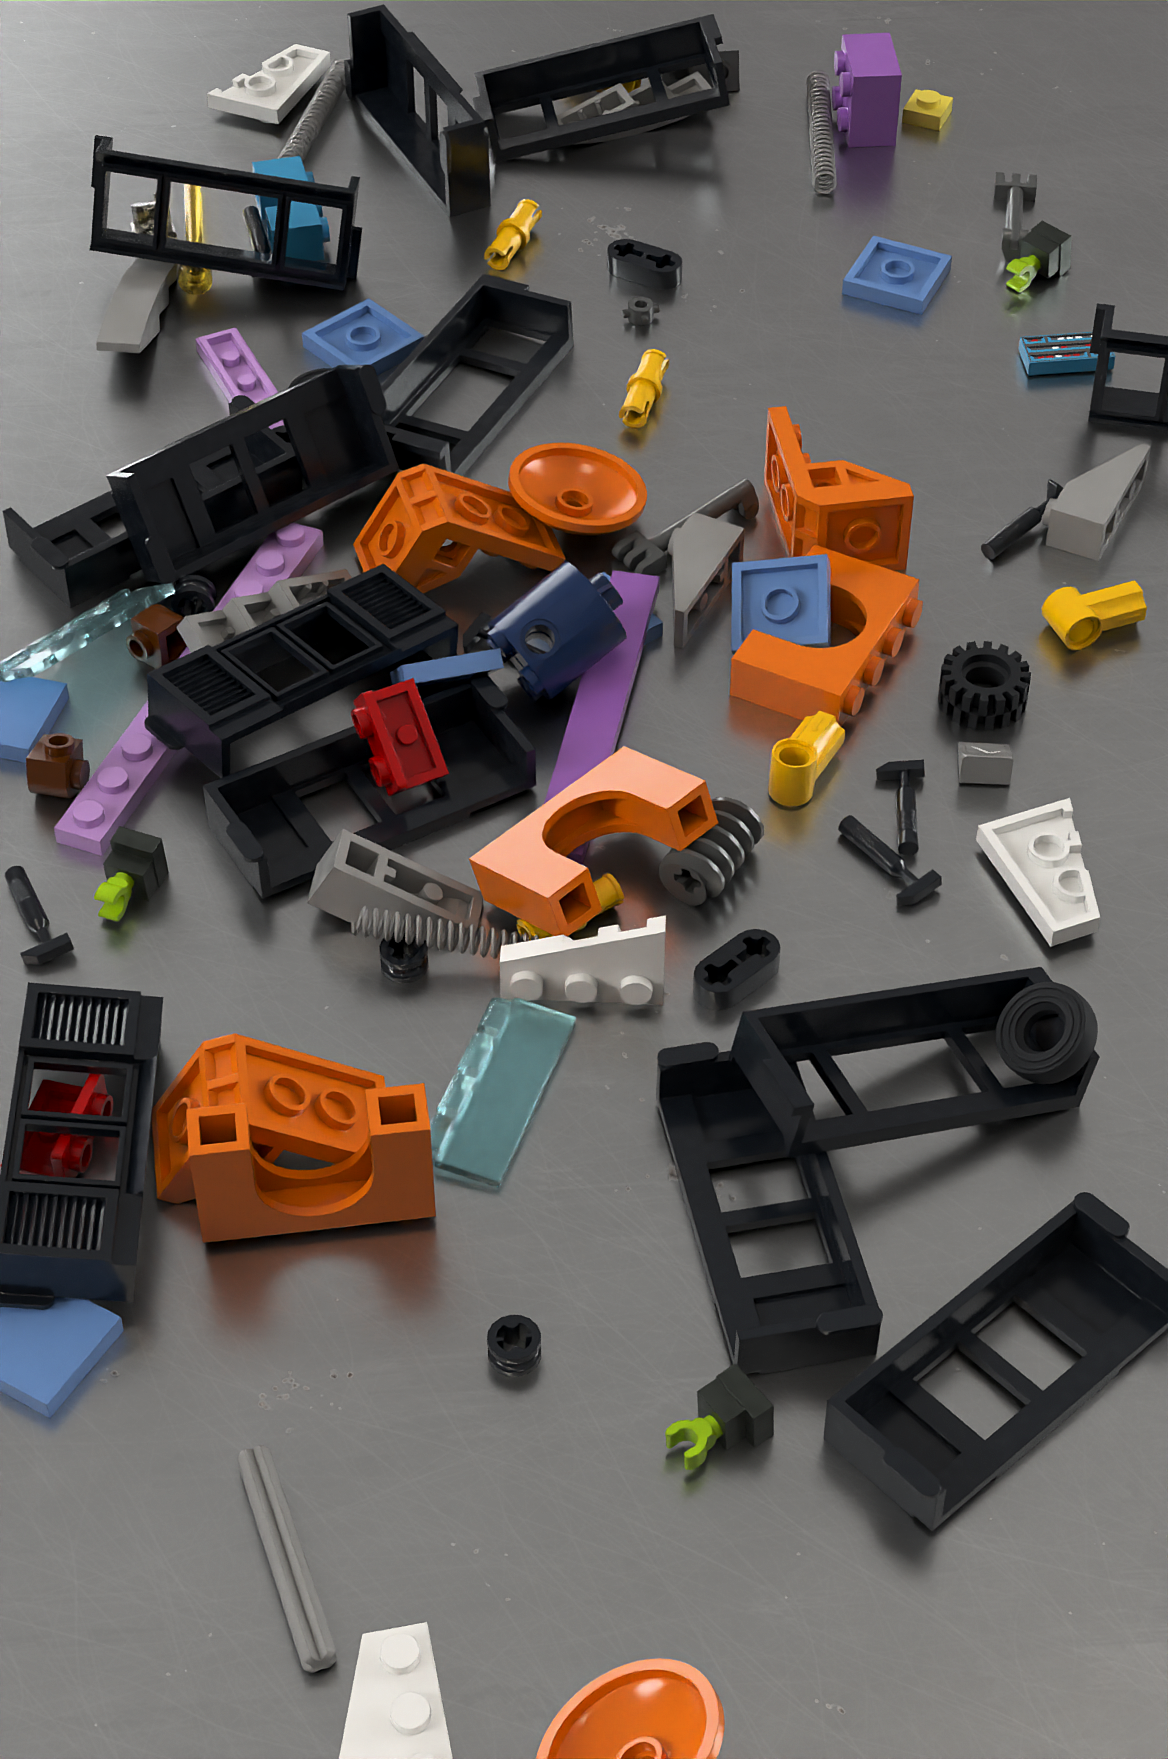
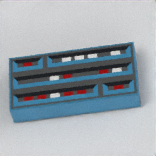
M1092 332L1020 337L1018 350L1029 376L1096 371L1098 354L1089 353ZM1110 352L1108 370L1114 369V352Z

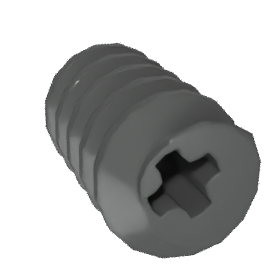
M716 797L712 799L718 824L681 852L671 848L670 852L659 865L661 881L666 889L681 902L696 906L701 905L706 900V897L718 896L724 889L725 883L730 881L735 874V870L739 869L745 861V857L754 849V844H757L763 837L764 825L760 817L752 808L741 801L729 797Z

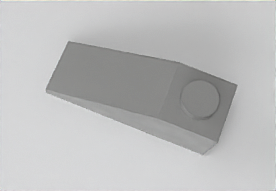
M1144 443L1139 444L1068 481L1057 499L1050 498L1042 520V524L1048 526L1046 546L1099 561L1145 482L1151 446Z
M693 512L681 528L677 527L673 531L668 544V553L672 555L674 646L684 648L731 582L732 563L743 562L745 528Z
M343 829L316 866L307 903L350 923L351 921L358 922L361 909L365 905L368 908L369 923L372 910L377 907L379 910L378 926L383 911L386 909L390 913L389 927L392 917L397 911L400 913V928L403 918L407 913L411 915V928L415 917L420 915L422 918L421 932L425 920L429 916L432 918V933L436 921L440 918L443 921V934L446 924L450 920L454 923V934L457 925L463 922L465 937L468 926L472 923L475 926V934L477 932L483 896L480 891Z

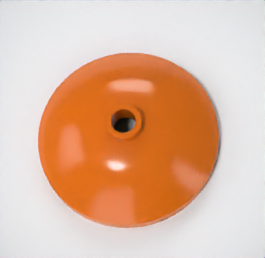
M563 442L541 444L520 453L510 467L508 486L516 502L535 520L559 531L578 535L613 533L637 521L646 505L647 489L643 479L636 470L617 456L595 447Z
M662 1658L635 1661L612 1669L591 1681L577 1692L562 1707L551 1722L541 1741L536 1759H716L724 1735V1710L721 1700L711 1683L699 1670L691 1665L677 1660Z

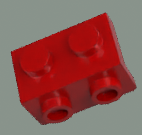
M414 678L374 692L370 690L361 693L353 700L355 709L351 710V717L354 727L361 739L367 737L374 757L369 759L372 775L379 787H386L389 796L437 780L449 774Z
M90 1073L83 1087L43 1079L29 1110L111 1116L113 1097L107 1094L104 1074ZM25 1131L20 1174L76 1178L78 1172L84 1173L90 1164L95 1136Z

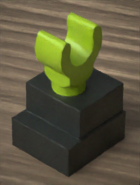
M1044 221L1039 222L1031 229V232L1021 239V258L1014 259L1007 265L1006 269L1015 275L1007 281L1006 286L1021 293L1029 286L1037 273L1046 278H1050L1053 274L1058 277L1065 274L1071 269L1072 236Z
M119 826L110 840L112 851L103 863L107 882H103L98 887L94 896L95 900L104 902L98 916L119 922L123 917L131 896L149 901L157 887L161 886L169 873L162 838Z
M735 1363L718 1374L716 1379L697 1391V1418L692 1421L679 1420L674 1422L665 1431L666 1447L669 1449L682 1441H690L695 1444L693 1448L688 1449L684 1453L685 1469L693 1470L705 1461L707 1451L715 1445L716 1440L725 1450H728L744 1438L755 1448L773 1436L774 1406Z

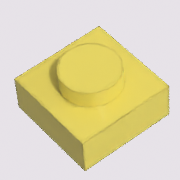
M916 89L903 108L902 123L940 131L952 112L953 97L940 95L933 90L922 91Z

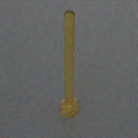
M184 184L186 241L203 243L200 186ZM179 265L178 283L180 288L190 295L206 293L212 286V270Z

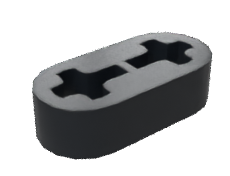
M632 239L616 240L609 244L607 248V269L618 278L659 290L675 288L682 281V258L672 251Z
M760 929L746 930L736 935L700 961L695 967L693 975V994L695 1000L701 1006L716 1011L727 1010L735 1006L776 975L780 963L781 947L779 940L770 932ZM749 954L751 957L746 960V955Z

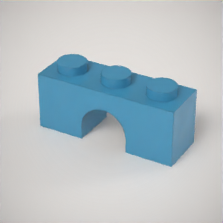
M301 156L252 162L253 173L315 183L313 172H305ZM255 195L261 219H266L268 243L272 254L278 199ZM292 201L286 257L311 261L325 260L323 243L330 242V232L327 217H323L322 206Z

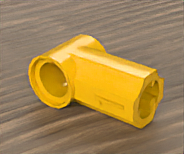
M1135 580L1082 595L1074 587H1063L1049 595L1042 606L1043 617L1067 648L1071 650H1082L1090 646L1098 639L1102 631L1145 620L1147 611L1143 590Z
M820 710L813 716H806L790 738L780 740L773 746L768 792L774 801L786 806H799L807 803L812 798L816 779L844 743L845 729L840 727L835 716Z

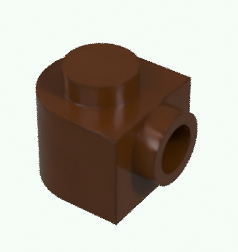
M160 604L151 605L132 617V634L126 638V646L131 655L155 669L177 660L187 647L176 628L184 617Z
M43 734L26 757L27 784L31 793L73 799L78 791L82 790L89 781L90 764L88 760L83 758V740L75 739L69 734Z

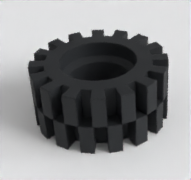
M975 641L967 643L966 651L960 645L955 647L952 655L947 654L941 666L938 702L939 705L943 704L942 711L946 716L953 713L952 721L960 724L964 719L968 720L967 728L975 730L977 723L984 724L985 730H993L994 723L996 722L1001 729L1009 726L1010 719L1017 722L1021 718V712H1025L1031 679L1028 662H1021L1022 655L1017 651L1008 655L1009 647L1000 644L998 650L992 649V642L984 641L983 648H977ZM976 683H984V684H989V685H992V686H995V687H993V688H984V687H979V686H976V685H973V684H976Z

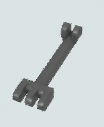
M996 172L994 199L1007 200L1006 228H1003L1001 249L1008 263L1014 259L1021 258V239L1029 232V230L1022 229L1023 201L1035 202L1037 175L1029 174L1026 183H1020L1021 174L1012 173L1011 182H1005V175L1002 172Z
M743 479L693 512L717 519L733 508L734 510H739V513L744 518L750 520L759 511V500L752 483L748 479ZM693 512L649 540L639 531H634L614 545L612 549L613 556L619 561H624V565L630 570L635 571V573L655 576L667 568V559L664 552L668 550L669 540L673 531L677 527L681 528Z

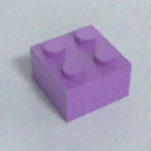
M890 32L842 34L841 51H835L834 70L835 75L839 76V86L832 87L833 111L838 110V131L845 133L848 148L896 146L902 73Z

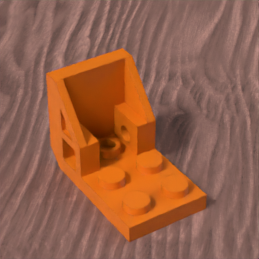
M787 407L768 408L764 483L788 558L806 556L813 545H817L893 571L905 570L907 568L914 500L910 484L845 460L811 463L809 453H802L801 451L802 436L799 424H792Z
M424 463L401 471L396 475L353 543L363 572L385 564L422 593H426L459 578L478 549L492 557L500 555L516 560L528 568L536 569L538 567L551 572L566 560L552 528L535 520L526 513L516 502L511 492ZM446 539L453 541L447 546H442Z
M236 1033L203 1041L152 1108L157 1199L180 1204L196 1198L189 1160L186 1109L246 1103L251 1142L255 1151L263 1159L273 1164L282 1151L285 1150L337 1164L351 1157L364 1144L368 1135L365 1089L385 1087L384 1076Z

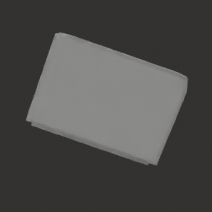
M958 743L959 783L1010 785L1013 754L1009 744Z

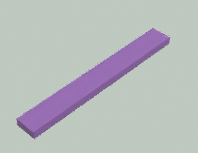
M612 571L610 582L623 599V604L615 609L614 613L625 629L627 639L582 674L544 804L614 754L647 636L648 625L659 593L660 576ZM589 841L574 849L566 858L583 865Z

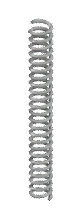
M334 59L278 159L287 158V156H301L302 162L305 160L318 134H320L330 113L346 88L345 72L337 68L341 67L344 69V65L339 64L344 63V60Z
M817 70L810 73L806 80L812 185L817 192L829 194L837 187L830 81L825 71Z
M366 905L361 909L358 922L351 921V930L354 936L360 932L362 927V933L366 938L370 935L373 928V936L377 940L380 938L384 928V938L386 941L391 939L394 932L395 941L399 943L405 933V942L409 945L413 942L416 934V944L420 947L424 943L427 934V946L429 949L434 946L437 938V946L441 951L444 949L448 939V949L450 952L455 950L459 939V951L461 954L466 951L469 943L470 954L472 956L475 955L480 944V955L483 958L487 955L490 944L491 957L496 959L501 945L518 943V934L514 931L511 933L507 944V932L505 929L500 932L497 940V932L494 927L490 929L486 939V929L484 926L479 928L475 939V926L473 923L468 926L464 938L465 927L463 922L457 925L454 934V923L452 920L447 922L443 934V921L441 918L436 921L432 933V918L430 916L426 918L421 932V916L417 915L411 928V915L409 913L404 916L400 928V913L398 911L394 913L389 927L390 913L388 909L383 911L378 926L379 910L377 907L372 910L368 923V908ZM527 933L521 936L519 943L529 941ZM536 934L532 937L531 940L539 939V937Z

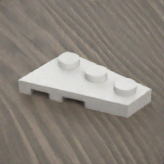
M294 44L262 62V70L254 75L248 76L242 73L232 79L233 86L223 92L216 88L207 93L208 108L258 119L263 123L279 124L331 66L330 52Z
M1070 798L978 825L976 841L1050 947L1098 932L1100 913L1089 870L1085 869L1081 855L1082 843L1079 831H1075L1072 820L1073 808Z
M666 915L647 919V927L621 932L617 924L599 928L598 936L573 941L563 934L501 946L499 962L501 999L663 1005Z

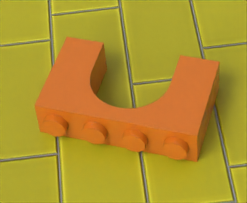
M813 545L806 556L827 554L830 560L831 622L847 628L855 634L856 638L836 647L811 648L752 629L731 658L730 695L800 720H804L806 716H813L820 710L835 716L837 723L841 727L849 715L854 717L858 713L864 698V692L868 686L874 687L878 683L884 668V662L888 656L895 657L897 655L906 629L908 627L914 628L917 625L923 608V601L918 600L920 579Z
M623 746L469 858L485 901L553 936L564 934L568 937L602 911L589 869L566 858L574 849L600 836L631 832L645 835L681 852L718 824V820L705 780Z
M425 1084L365 1089L368 1135L364 1144L346 1160L329 1167L312 1170H295L276 1166L263 1159L255 1151L251 1142L246 1103L186 1109L189 1160L203 1243L436 1217L431 1129Z

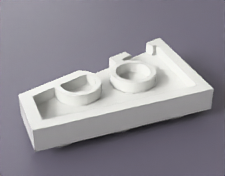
M427 1622L362 1634L339 1759H453Z

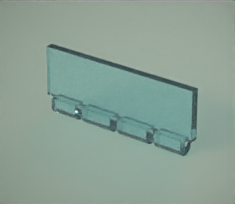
M168 583L139 588L131 593L129 589L119 591L97 604L96 607L90 608L63 624L62 628L53 630L28 645L26 649H21L0 662V681L9 682L13 679L33 677L133 618L147 607L158 603L176 592L173 584Z
M498 997L490 1000L477 1026V1033L472 1036L457 1067V1073L453 1075L436 1109L437 1115H434L430 1121L432 1160L435 1161L436 1168L499 1189L575 1026L576 1017L514 997L512 1003Z

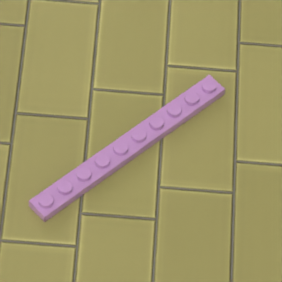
M291 523L269 534L213 611L222 610L231 598L265 593L278 580L301 577L323 546L322 530L298 523ZM188 647L185 648L179 658L191 653ZM148 700L54 827L57 843L103 856L111 845L110 840L119 826L123 827L177 752V750H171L145 728L144 721L148 717Z

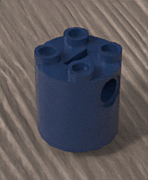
M566 561L487 623L490 631L487 633L489 639L486 640V643L490 649L500 648L503 664L509 660L512 661L519 670L520 677L517 679L518 683L534 702L542 696L547 700H551L627 639L626 631L614 613V610L623 604V599L602 573L598 572L588 580L574 565ZM531 639H541L549 645L551 650L545 654H536L528 649L526 643Z

